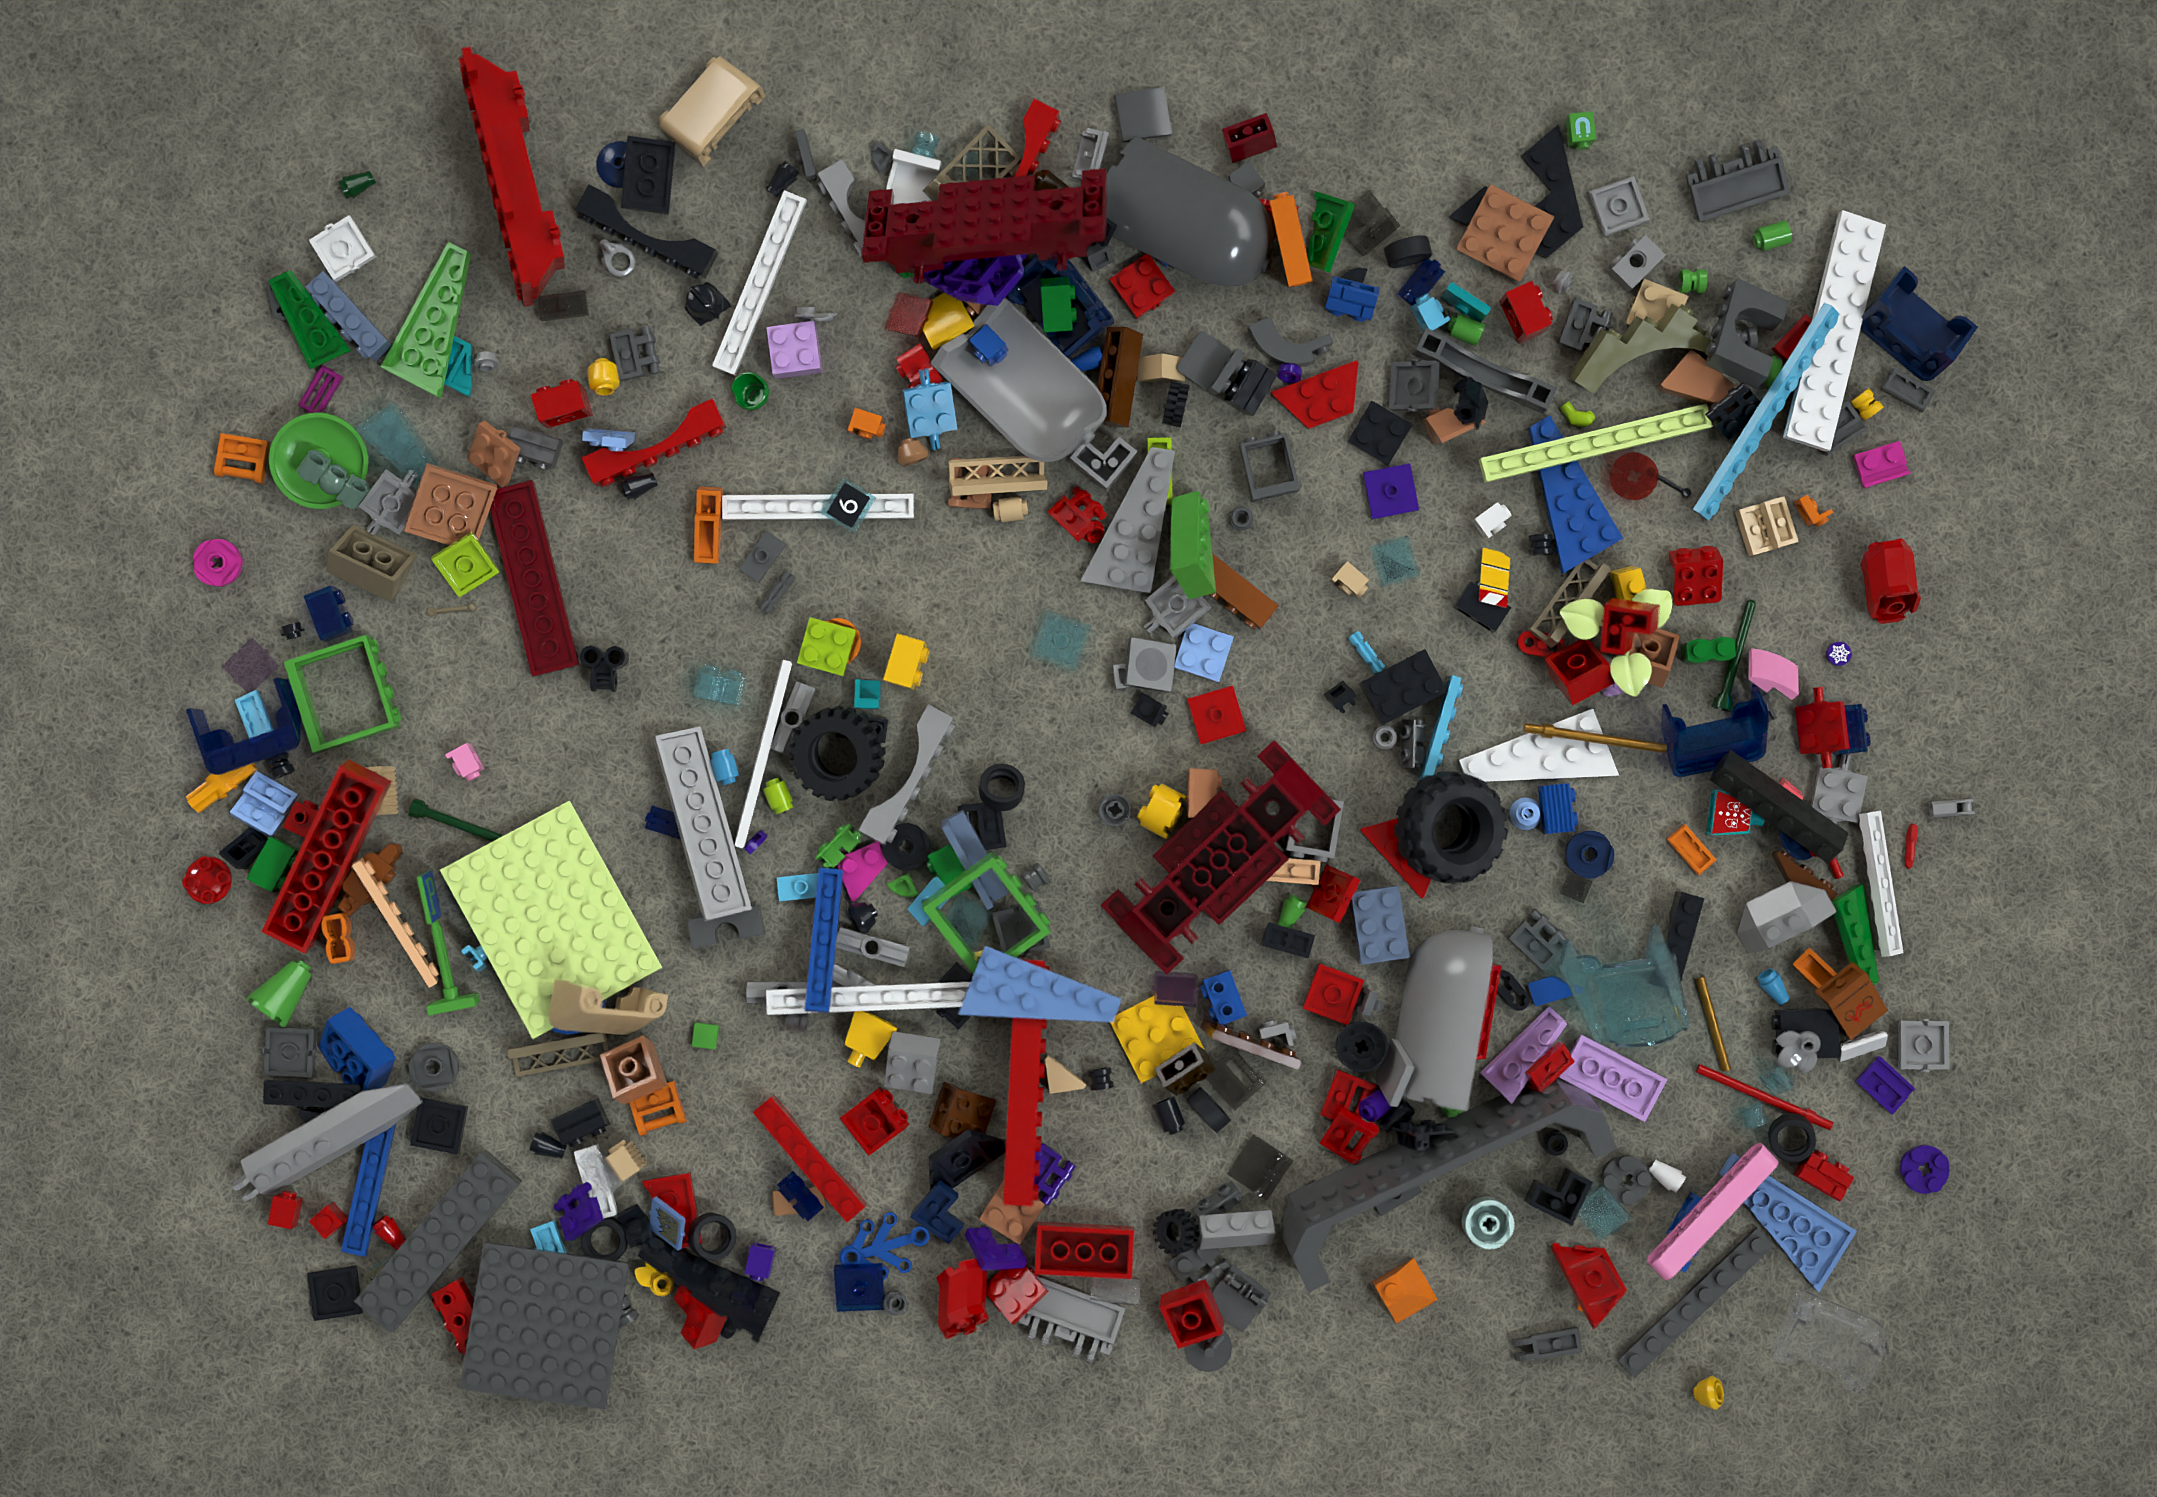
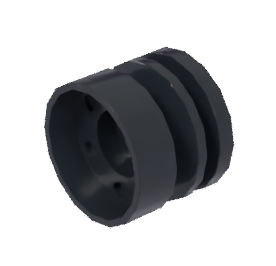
M1360 1021L1350 1023L1341 1030L1337 1036L1335 1048L1337 1057L1344 1066L1350 1070L1363 1073L1373 1071L1381 1066L1387 1057L1388 1043L1385 1034L1379 1027L1373 1023ZM1364 1040L1367 1050L1361 1051L1359 1054L1357 1053L1358 1048L1355 1047V1043H1360Z

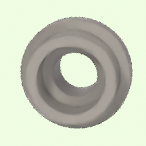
M1561 271L1552 284V287L1556 289V293L1561 294L1562 291L1567 292L1574 282L1571 279L1573 275L1571 272Z
M480 352L476 355L474 365L483 372H490L498 367L499 361L492 352Z
M1380 726L1373 733V742L1380 749H1389L1396 743V732L1390 726ZM1382 733L1388 734L1389 740L1387 742L1381 741L1380 735Z

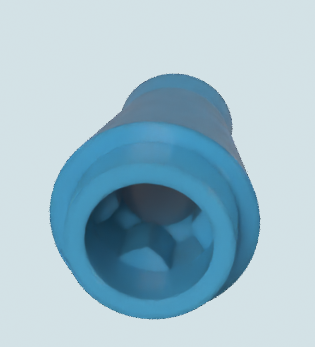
M1773 968L1763 971L1757 977L1759 981L1758 986L1777 1005H1782L1790 999L1779 972H1775Z

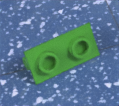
M848 824L847 826L842 825L834 833L836 837L830 843L825 842L817 850L819 854L815 858L819 861L824 859L825 861L822 864L827 869L835 868L846 857L840 851L842 847L850 853L861 842L860 838L862 835L857 830L851 831L854 828L853 825Z

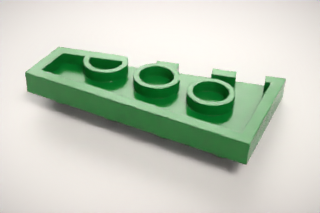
M292 270L268 280L310 369L351 351Z
M1857 884L1831 902L1836 909L1834 917L1849 963L1853 962L1865 971L1872 984L1875 985L1879 982L1864 884Z

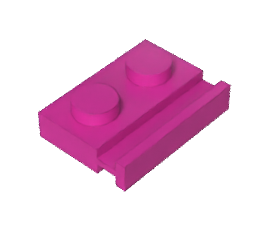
M1900 441L1853 455L1863 489L1911 474L1907 468V461Z

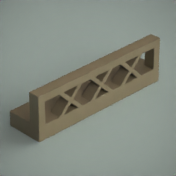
M1589 559L1575 566L1528 631L1552 648L1556 645L1568 628L1562 616H1554L1552 606L1555 603H1564L1565 607L1571 601L1590 599L1611 568L1604 563L1598 567ZM1583 564L1594 571L1590 579H1580L1579 569ZM1577 584V597L1567 598L1566 587ZM1550 621L1552 631L1548 637L1537 629L1541 622Z
M592 1033L511 1048L507 1051L509 1059H513L516 1077L600 1062V1056L595 1057L588 1052L591 1045L603 1042L604 1053L610 1049L607 1033ZM588 1045L586 1049H583L580 1046ZM576 1047L583 1052L577 1061H571L564 1056L569 1048ZM563 1049H564V1051L562 1052V1054L557 1051V1050H563ZM546 1052H553L559 1056L554 1065L548 1066L541 1061ZM585 1054L590 1057L588 1059L582 1060ZM529 1056L535 1060L531 1069L521 1071L520 1057ZM561 1059H563V1060H565V1061L567 1062V1063L558 1064V1063L561 1061ZM538 1063L543 1066L540 1068H535Z

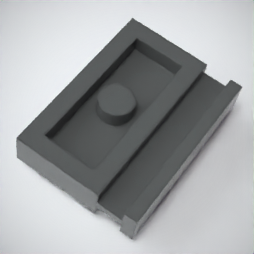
M1849 400L1841 406L1831 450L1825 452V456L1868 429L1862 423V419Z

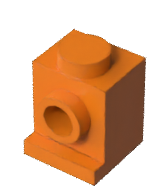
M855 408L848 432L854 435L855 430L859 431L858 436L870 440L872 436L882 438L886 424L883 423L884 419L882 416Z

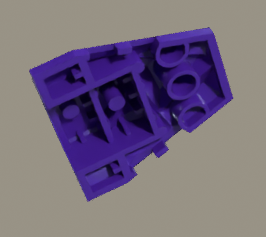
M1027 254L946 261L944 269L925 272L924 282L959 301L998 306L1023 276L1024 269L1021 262L1026 258Z

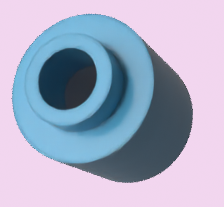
M725 749L711 753L712 760L710 762L716 782H721L722 786L736 782L735 777H738L739 773L734 755L730 753V750Z

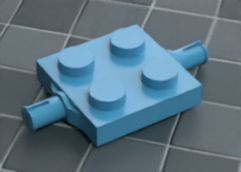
M924 368V371L922 369L919 370L921 384L914 388L903 389L902 393L909 436L911 438L928 436L930 449L936 450V448H941L939 434L957 430L951 383L949 381L941 383L930 382L929 369Z

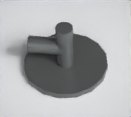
M1223 1329V1334L1186 1346L1184 1350L1187 1360L1193 1367L1200 1371L1212 1372L1219 1370L1227 1364L1232 1353V1343L1229 1335Z

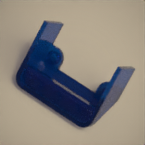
M278 677L273 679L282 707L276 713V721L279 728L238 743H234L231 733L227 730L217 729L210 732L203 710L186 709L205 767L211 774L223 775L298 747L301 737V715L288 679Z
M1756 684L1751 686V700L1738 703L1731 711V718L1686 727L1682 718L1672 717L1667 703L1662 704L1661 730L1664 743L1667 744L1666 752L1674 776L1685 777L1712 771L1717 762L1730 749L1748 762L1757 761L1765 755L1769 710Z

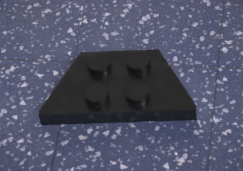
M970 1129L966 1130L928 1157L930 1190L939 1180L953 1189L1006 1152V1140Z

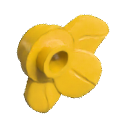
M646 1262V1267L635 1269V1277L639 1284L650 1287L655 1295L666 1296L673 1290L674 1278L666 1272L660 1273ZM661 1279L666 1281L664 1288H658L657 1286L658 1281Z

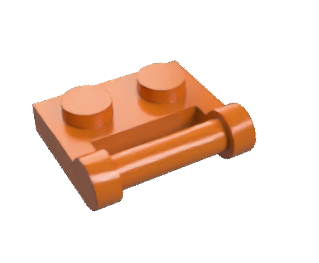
M220 433L214 475L218 477L226 475L254 480L255 483L263 484L270 442ZM226 459L256 464L255 471L226 466Z
M675 1080L667 1082L668 1086L629 1103L640 1136L648 1134V1131L670 1124L687 1122ZM674 1107L675 1113L647 1122L643 1119L644 1115Z

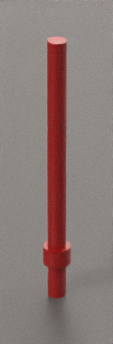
M1699 1064L1696 1069V1073L1778 1109L1802 1115L1811 1124L1813 1123L1827 1130H1831L1833 1126L1832 1121L1816 1115V1112L1809 1108H1800L1704 1065Z

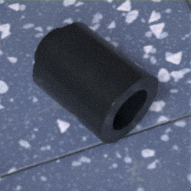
M1175 1096L1152 1105L1163 1132H1169L1172 1135L1183 1130L1182 1125L1185 1124V1120Z

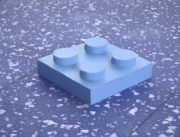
M1193 623L1185 630L1174 668L1219 682L1234 637Z

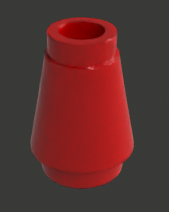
M388 1214L381 1217L372 1226L375 1230L374 1234L393 1247L395 1251L406 1241L393 1217L390 1218Z

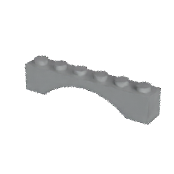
M929 704L927 705L917 723L919 751L911 776L892 798L869 810L859 828L860 834L883 846L887 842L891 843L898 831L894 829L898 821H904L909 812V809L906 808L910 799L915 801L921 788L917 787L921 779L926 780L932 770V767L929 766L932 759H938L944 748L941 745L944 737L949 739L955 728V725L952 724L953 717Z

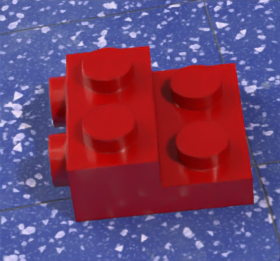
M881 1086L840 1117V1120L868 1156L910 1125L907 1121V1113L894 1105L892 1102L894 1098L891 1092L887 1089L883 1090Z

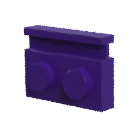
M1876 1056L1875 1060L1854 1081L1892 1115L1906 1101L1911 1092L1916 1090L1880 1056Z

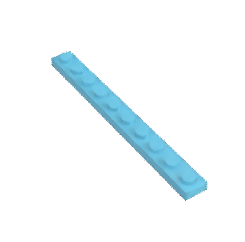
M1826 302L1823 303L1693 508L1703 518L1710 520L1712 515L1717 513L1724 496L1731 491L1736 477L1745 469L1747 460L1757 450L1759 441L1764 433L1768 432L1771 428L1773 419L1783 409L1785 400L1790 392L1795 390L1799 378L1811 365L1812 358L1817 350L1823 346L1825 337L1836 326L1840 314L1832 305Z

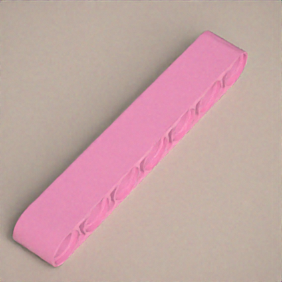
M1762 1143L1753 1145L1653 1250L1647 1258V1263L1663 1280L1672 1278L1777 1167L1778 1160Z

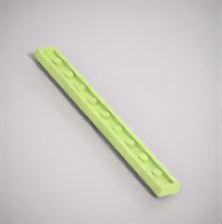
M1707 404L1480 458L1479 464L1484 482L1487 483L1709 429L1713 425L1712 421L1705 415L1709 411Z

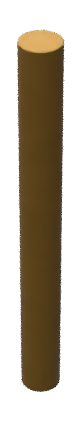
M1705 977L1696 978L1695 981L1721 1071L1731 1070Z

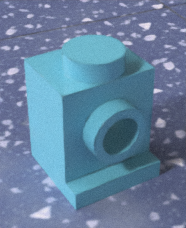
M1428 293L1418 297L1415 300L1416 304L1410 307L1422 331L1425 328L1433 331L1451 320L1449 316H1443L1442 305L1437 299L1430 297Z

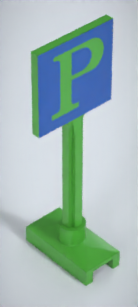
M432 869L427 870L417 877L427 924H432V935L444 985V999L432 1001L426 1006L429 1016L474 1007L480 1001L478 993L459 995L458 988L454 984L443 930L438 920L442 915Z

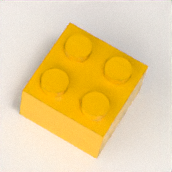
M897 634L883 680L886 683L914 690L915 686L919 687L923 677L920 668L922 663H927L930 654L926 642Z

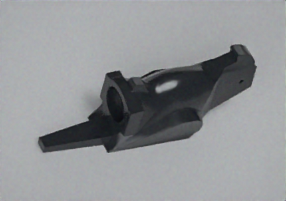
M1470 376L1462 379L1453 387L1454 392H1459L1460 394L1454 415L1462 422V425L1474 422V427L1477 430L1480 428L1482 420H1485L1489 402L1482 384L1476 382Z

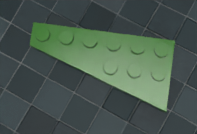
M450 242L444 248L381 365V368L440 399L442 397L471 253Z

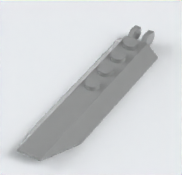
M408 1083L362 1091L241 1159L245 1175L235 1180L231 1186L236 1191L245 1187L249 1182L253 1184L252 1187L242 1193L241 1198L244 1202L254 1198L258 1193L270 1196L391 1128L420 1105L422 1100Z

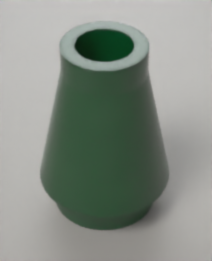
M370 170L344 176L342 180L338 181L346 199L351 197L354 199L370 186L376 184Z

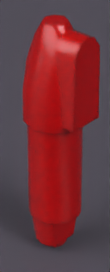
M1910 824L1906 833L1904 861L1907 869H1910L1914 863L1918 826L1916 824Z

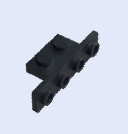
M265 1080L263 1082V1104L297 1106L299 1109L321 1107L323 1110H330L360 1093L361 1085Z

